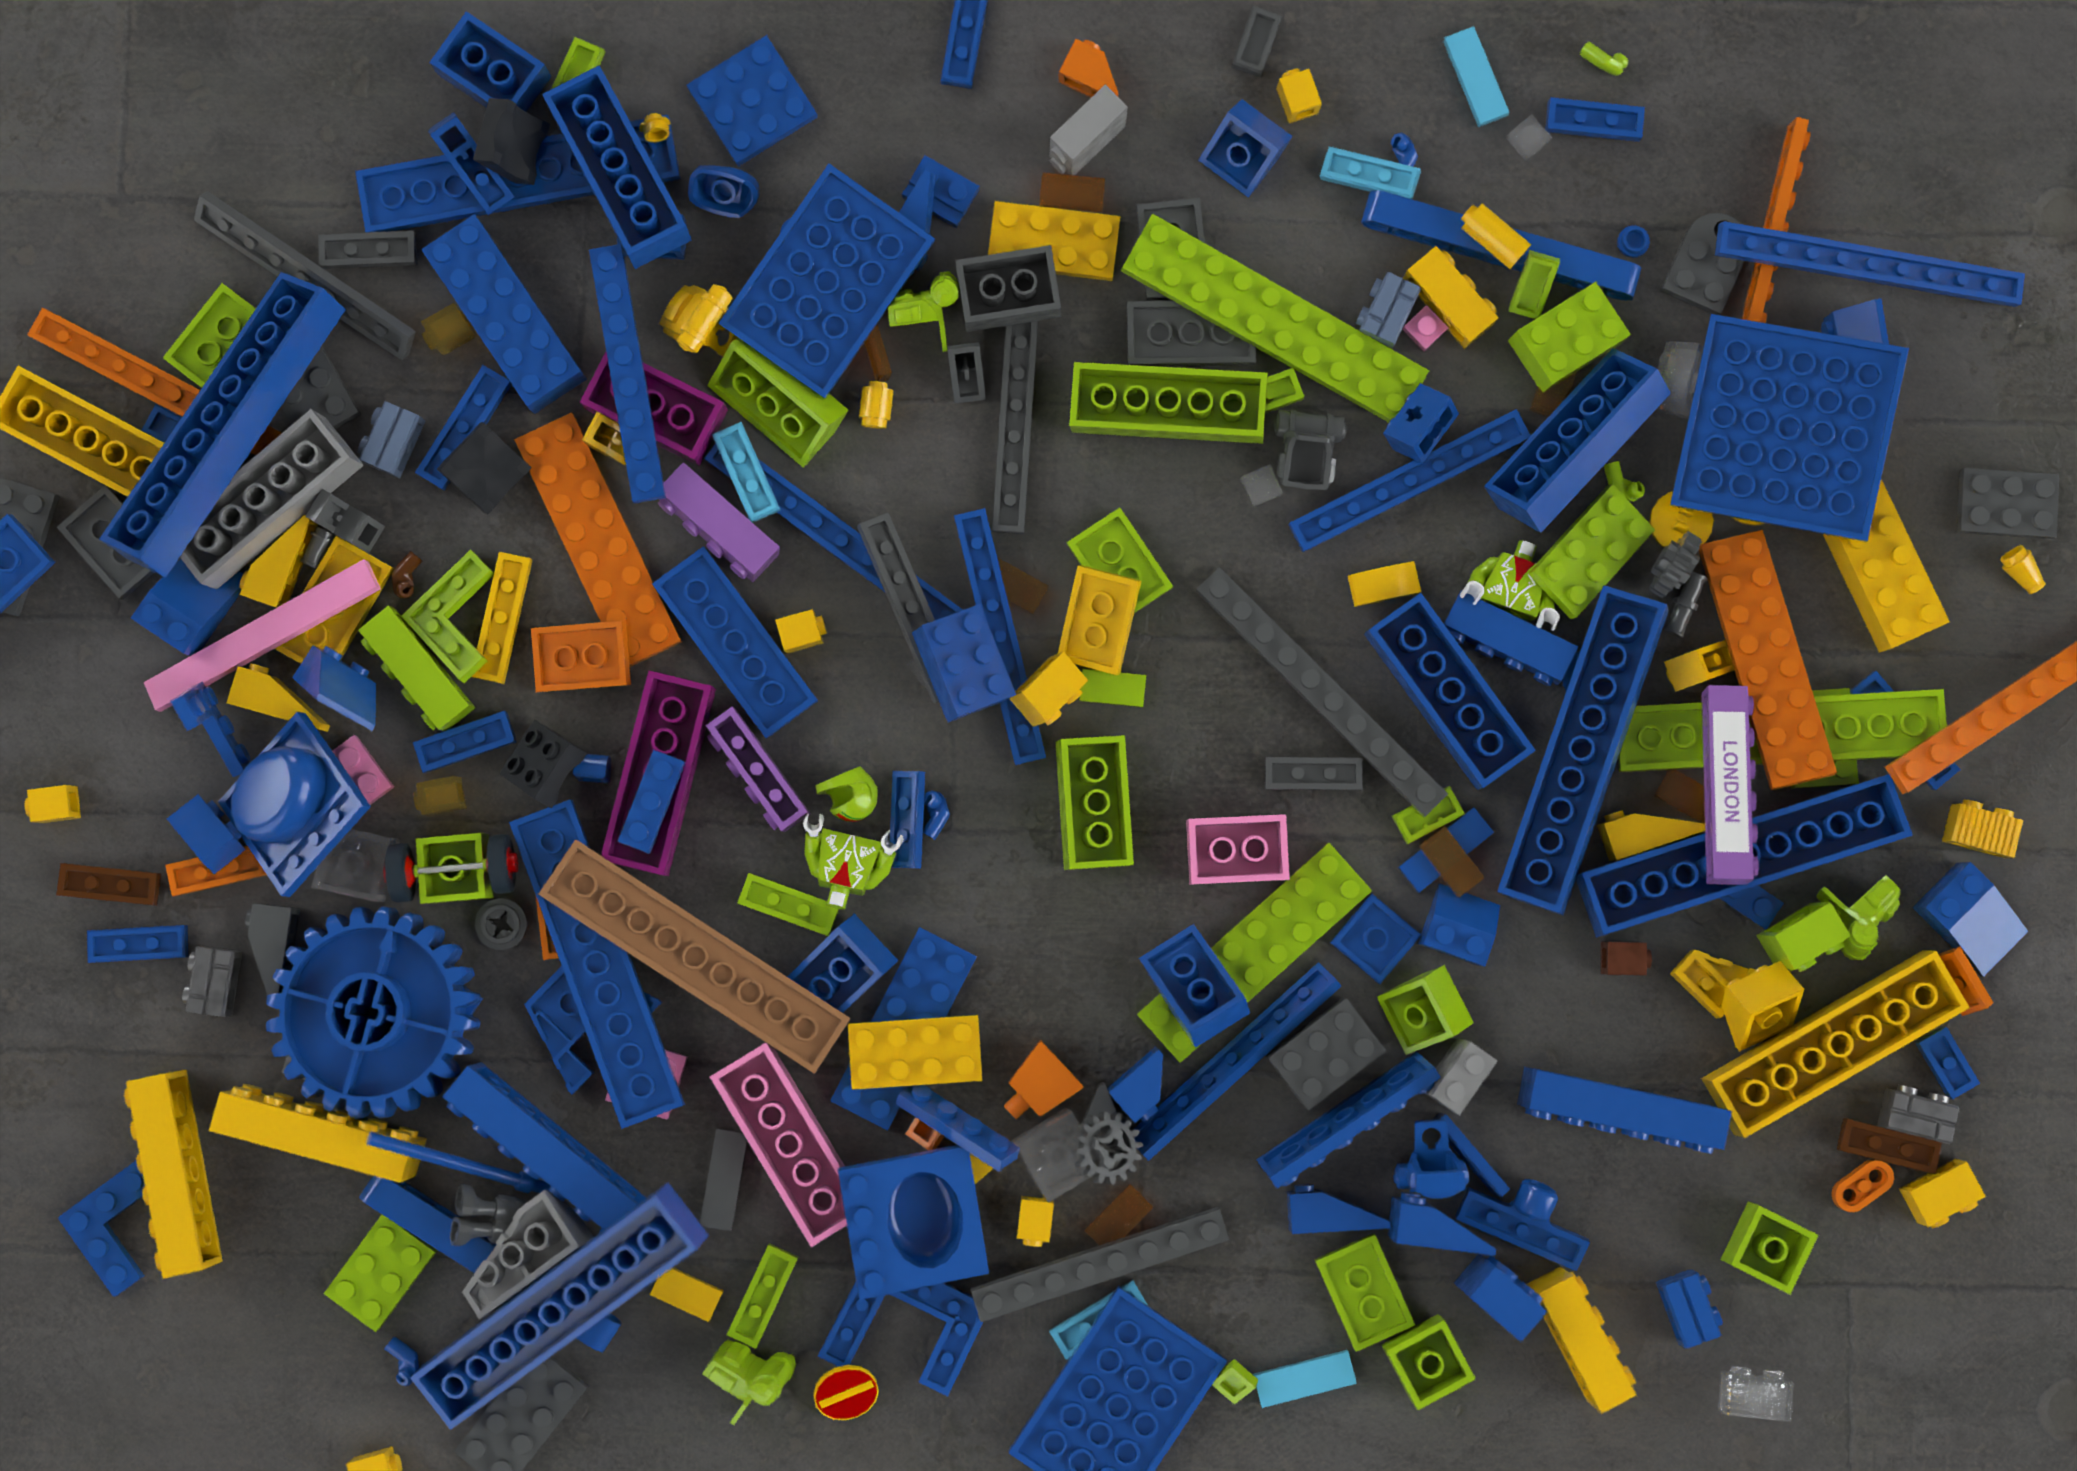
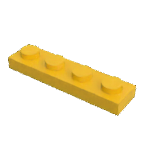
M503 552L498 553L477 650L485 657L487 662L472 678L505 684L533 561L531 558Z

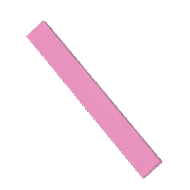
M364 559L145 681L144 685L155 710L159 712L173 706L170 701L190 687L202 681L205 687L237 670V666L243 667L381 590L369 562Z

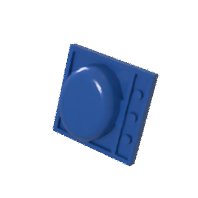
M301 712L294 714L266 748L245 767L238 780L218 801L232 824L242 834V839L281 896L291 897L371 807L307 714Z
M959 1145L837 1168L860 1300L989 1274L971 1158L968 1151Z

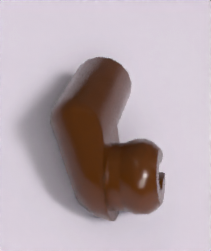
M412 551L391 572L393 591L396 596L404 599L413 595L414 582L412 572L423 562Z

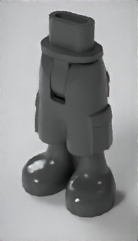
M460 1184L455 1200L457 1214L460 1216L484 1215L492 1216L493 1218L489 1222H478L468 1218L454 1217L450 1229L451 1245L463 1246L469 1240L476 1237H488L490 1243L496 1244L498 1238L506 1232L514 1220L513 1217L518 1209L529 1201H523L516 1196L498 1194L492 1201H487L478 1197L471 1185Z

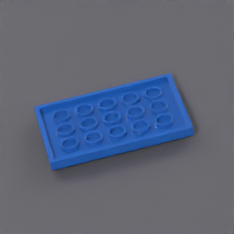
M828 164L718 324L826 399L883 317L888 306L901 291L933 245L935 238L837 168Z
M1117 1286L1009 1448L1008 1453L1034 1471H1155L1227 1363V1359L1120 1286Z

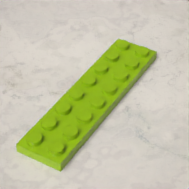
M1330 843L1321 848L1289 877L1290 880L1283 882L1211 947L1214 954L1245 996L1247 1003L1372 892L1370 887ZM1160 993L1137 1013L1139 1018L1179 1063L1199 1047L1195 1048Z

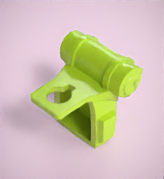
M944 271L934 278L930 290L920 291L919 293H913L912 289L900 291L887 309L889 326L939 321L943 352L948 351L943 307L954 304L959 298L960 289L957 278L950 271Z
M1887 875L1879 880L1850 908L1844 905L1825 886L1820 889L1816 896L1821 902L1831 901L1833 903L1832 906L1850 933L1851 937L1843 941L1845 946L1841 948L1844 956L1850 960H1864L1871 954V950L1878 945L1876 941L1878 939L1877 925L1879 921H1888L1900 906L1898 900L1901 893L1900 889Z
M727 1339L712 1356L702 1374L723 1390L744 1401L730 1422L734 1426L751 1400L766 1406L773 1403L781 1395L783 1386L793 1376L796 1361L792 1354L777 1352L768 1360H764L750 1352L748 1346Z

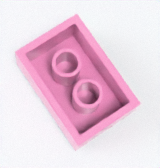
M1286 814L1186 820L1189 885L1290 880Z

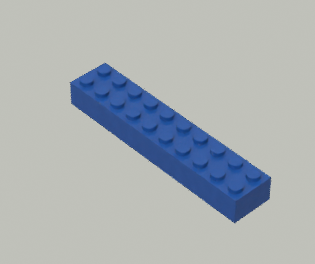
M281 272L99 540L123 557L166 578L346 309L323 288Z
M1603 585L1497 890L1501 895L1564 916L1669 612L1667 604Z
M1887 774L1752 818V824L1757 825L1758 832L1757 842L1753 843V856H1757L1759 867L1757 876H1754V880L1747 885L1707 884L1705 833L1577 875L1576 882L1596 938L1912 836V831L1891 776Z
M667 1182L428 1360L410 1378L451 1430L697 1250L709 1234Z

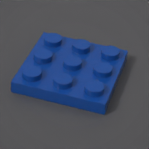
M767 35L686 85L738 167L818 118L815 109Z

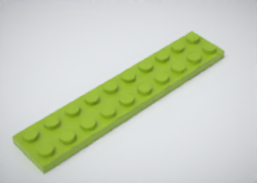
M1153 213L1121 269V272L1255 346L1287 366L1294 368L1296 371L1388 423L1391 419L1395 418L1404 406L1407 397L1415 391L1420 383L1423 384L1429 372L1428 369Z
M1944 689L1814 696L1834 761L1898 758L1947 726ZM1702 703L1636 706L1618 757L1619 772L1704 768ZM1754 738V745L1750 747V759L1755 761V765H1763Z

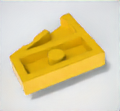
M1690 950L1670 972V975L1718 1019L1724 1015L1721 1004L1727 984L1735 978L1740 977L1742 979L1753 974L1756 969H1748L1733 964L1732 961L1722 958L1717 959L1711 957L1710 954L1698 950Z

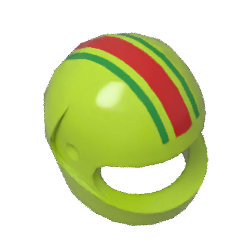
M861 766L815 785L817 794H827L831 797L833 805L829 811L842 821L857 822L863 820L873 812L877 804V786L872 777Z

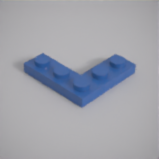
M202 681L170 701L186 730L188 731L202 723L232 777L241 774L249 764L248 761L251 760L250 755L242 743L238 745L232 734L235 732L230 719L226 715L222 716L216 706L218 699L212 688L209 686L205 687Z
M136 1161L58 1217L113 1297L120 1295L145 1276L108 1224V1222L143 1197L142 1192L145 1182L143 1173L139 1172Z
M947 1283L891 1293L890 1295L946 1322L918 1382L948 1396L983 1322H980L973 1296Z

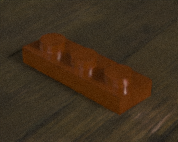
M60 863L56 895L157 905L161 873Z
M1843 1118L1836 1150L1936 1174L1942 1142Z

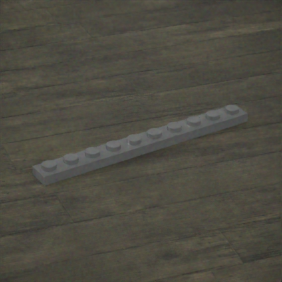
M1220 567L1196 589V592L1423 817H1426L1448 795Z

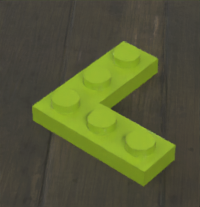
M471 549L401 616L463 683L470 679L487 660L449 618L494 575V572Z

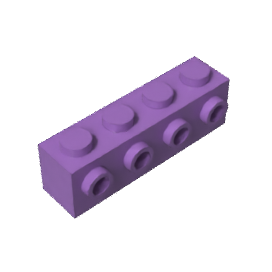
M684 462L664 482L666 498L659 499V506L670 516L675 513L683 520L682 526L692 536L700 535L708 542L706 547L712 554L718 558L725 557L731 563L730 568L740 578L745 579L747 577L754 582L779 556L780 547Z
M729 708L706 725L711 733L707 738L718 752L723 749L729 760L725 763L736 778L741 775L748 786L744 789L755 804L760 801L767 812L763 816L773 830L779 827L782 832H786L803 820L807 813L811 814L735 708Z

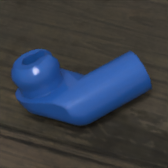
M394 1336L384 1350L398 1359L399 1371L396 1375L397 1382L402 1386H409L413 1382L410 1377L419 1369L418 1354Z

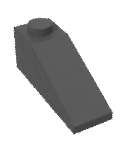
M252 903V909L247 911L245 926L249 928V942L267 995L282 993L284 986L277 983L273 975L276 969L291 970L292 963L288 960L286 951L290 946H295L300 908Z

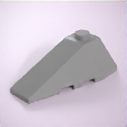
M542 1191L518 1209L513 1217L514 1220L506 1232L501 1234L496 1241L497 1245L491 1254L481 1263L462 1291L479 1320L505 1304L594 1238L574 1209L556 1198L549 1191Z

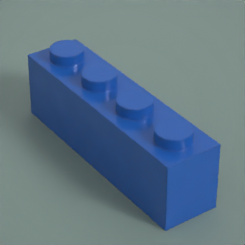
M1462 590L1459 592L1444 622V625L1457 643L1463 644L1465 640L1476 646V652L1489 658L1496 655L1505 660V666L1515 671L1522 672L1525 669L1535 674L1533 679L1546 686H1551L1552 683L1558 685L1562 681L1578 646L1541 628H1537L1535 625L1481 599L1476 605H1473L1474 597L1466 593L1461 598L1460 593Z

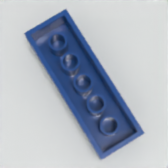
M600 65L542 94L634 269L692 241L685 222Z
M475 214L421 249L525 405L534 414L587 380Z
M1612 348L1484 485V488L1498 509L1541 533L1671 394L1658 369Z
M1419 593L1364 633L1367 640L1476 790L1486 787L1536 751L1422 593Z
M1524 1066L1517 1105L1526 1108V1114L1551 1120L1552 1114L1558 1115L1557 1120L1567 1124L1583 1127L1584 1121H1588L1589 1127L1596 1128V1130L1616 1134V1129L1621 1128V1134L1643 1140H1648L1650 1134L1653 1135L1652 1140L1676 1147H1680L1681 1141L1685 1142L1684 1147L1713 1154L1714 1148L1725 1150L1732 1113L1730 1110L1712 1105Z

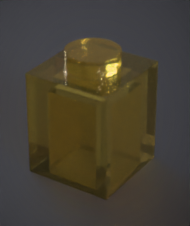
M455 303L421 321L426 330L422 333L425 342L431 350L436 348L443 356L477 337L462 310Z
M449 776L416 783L417 791L413 792V799L416 809L418 811L421 810V815L433 816L467 809L461 777Z

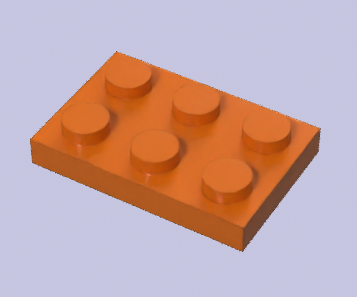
M626 621L531 628L536 692L631 685Z

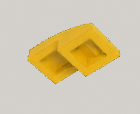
M1414 561L1347 576L1354 607L1415 595L1421 592Z

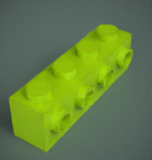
M388 605L358 629L364 637L361 640L362 645L371 655L374 656L376 653L384 662L381 665L383 671L392 680L397 678L404 686L401 693L412 705L417 703L424 711L421 717L432 730L437 728L441 731H447L476 708L414 630L401 617L397 609Z

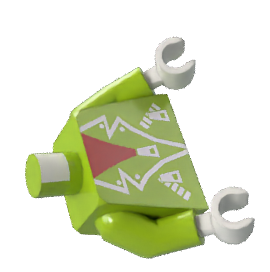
M1519 540L1514 555L1502 552L1498 557H1489L1472 571L1468 583L1460 593L1461 598L1466 593L1471 594L1474 597L1473 605H1476L1481 599L1530 622L1536 619L1539 613V618L1536 622L1537 628H1541L1543 622L1546 621L1551 624V630L1554 631L1560 618L1555 610V602L1528 574L1536 565L1532 560L1537 546L1527 541Z
M807 813L803 823L804 829L807 831L805 833L804 855L810 873L818 878L819 886L830 889L826 905L845 910L849 893L863 896L866 890L874 889L889 875L896 856L895 851L900 847L904 838L900 835L897 844H892L888 840L890 830L884 834L880 842L822 829L823 815L820 814L819 824L811 825L808 821L809 813Z

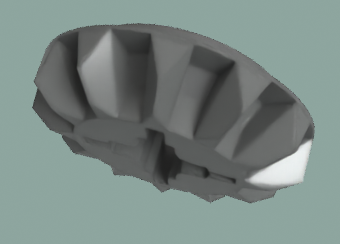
M498 898L487 902L480 908L475 919V930L480 941L487 947L495 950H506L518 945L526 935L528 921L524 909L513 900ZM507 913L506 923L514 929L502 930L496 937L498 926L489 919H501Z

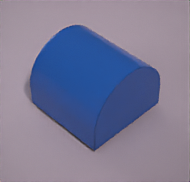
M586 754L583 761L573 768V775L578 781L610 783L611 757L608 755Z

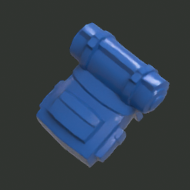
M1445 1119L1419 1120L1414 1122V1149L1407 1163H1397L1394 1169L1393 1180L1398 1189H1409L1410 1192L1421 1193L1422 1196L1428 1198H1446L1465 1190V1185L1469 1183V1172L1464 1161L1458 1159L1449 1148L1448 1123ZM1428 1128H1436L1440 1131V1139L1435 1143V1148L1428 1149V1144L1422 1140V1134Z

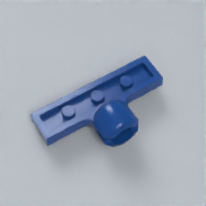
M1523 1180L1514 1200L1510 1203L1502 1202L1468 1187L1455 1214V1218L1458 1221L1576 1272L1590 1244L1588 1238L1553 1224L1550 1221V1216L1556 1206L1558 1196L1551 1187L1537 1180Z

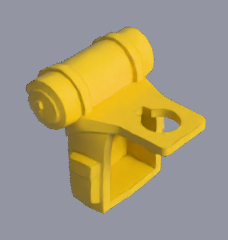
M713 284L709 291L695 285L691 287L684 285L668 303L659 323L666 335L677 341L684 351L698 353L702 345H705L723 357L731 342L738 338L729 332L730 335L726 344L722 346L718 344L716 333L718 330H725L718 323L728 310V305L733 299L727 289L720 285Z

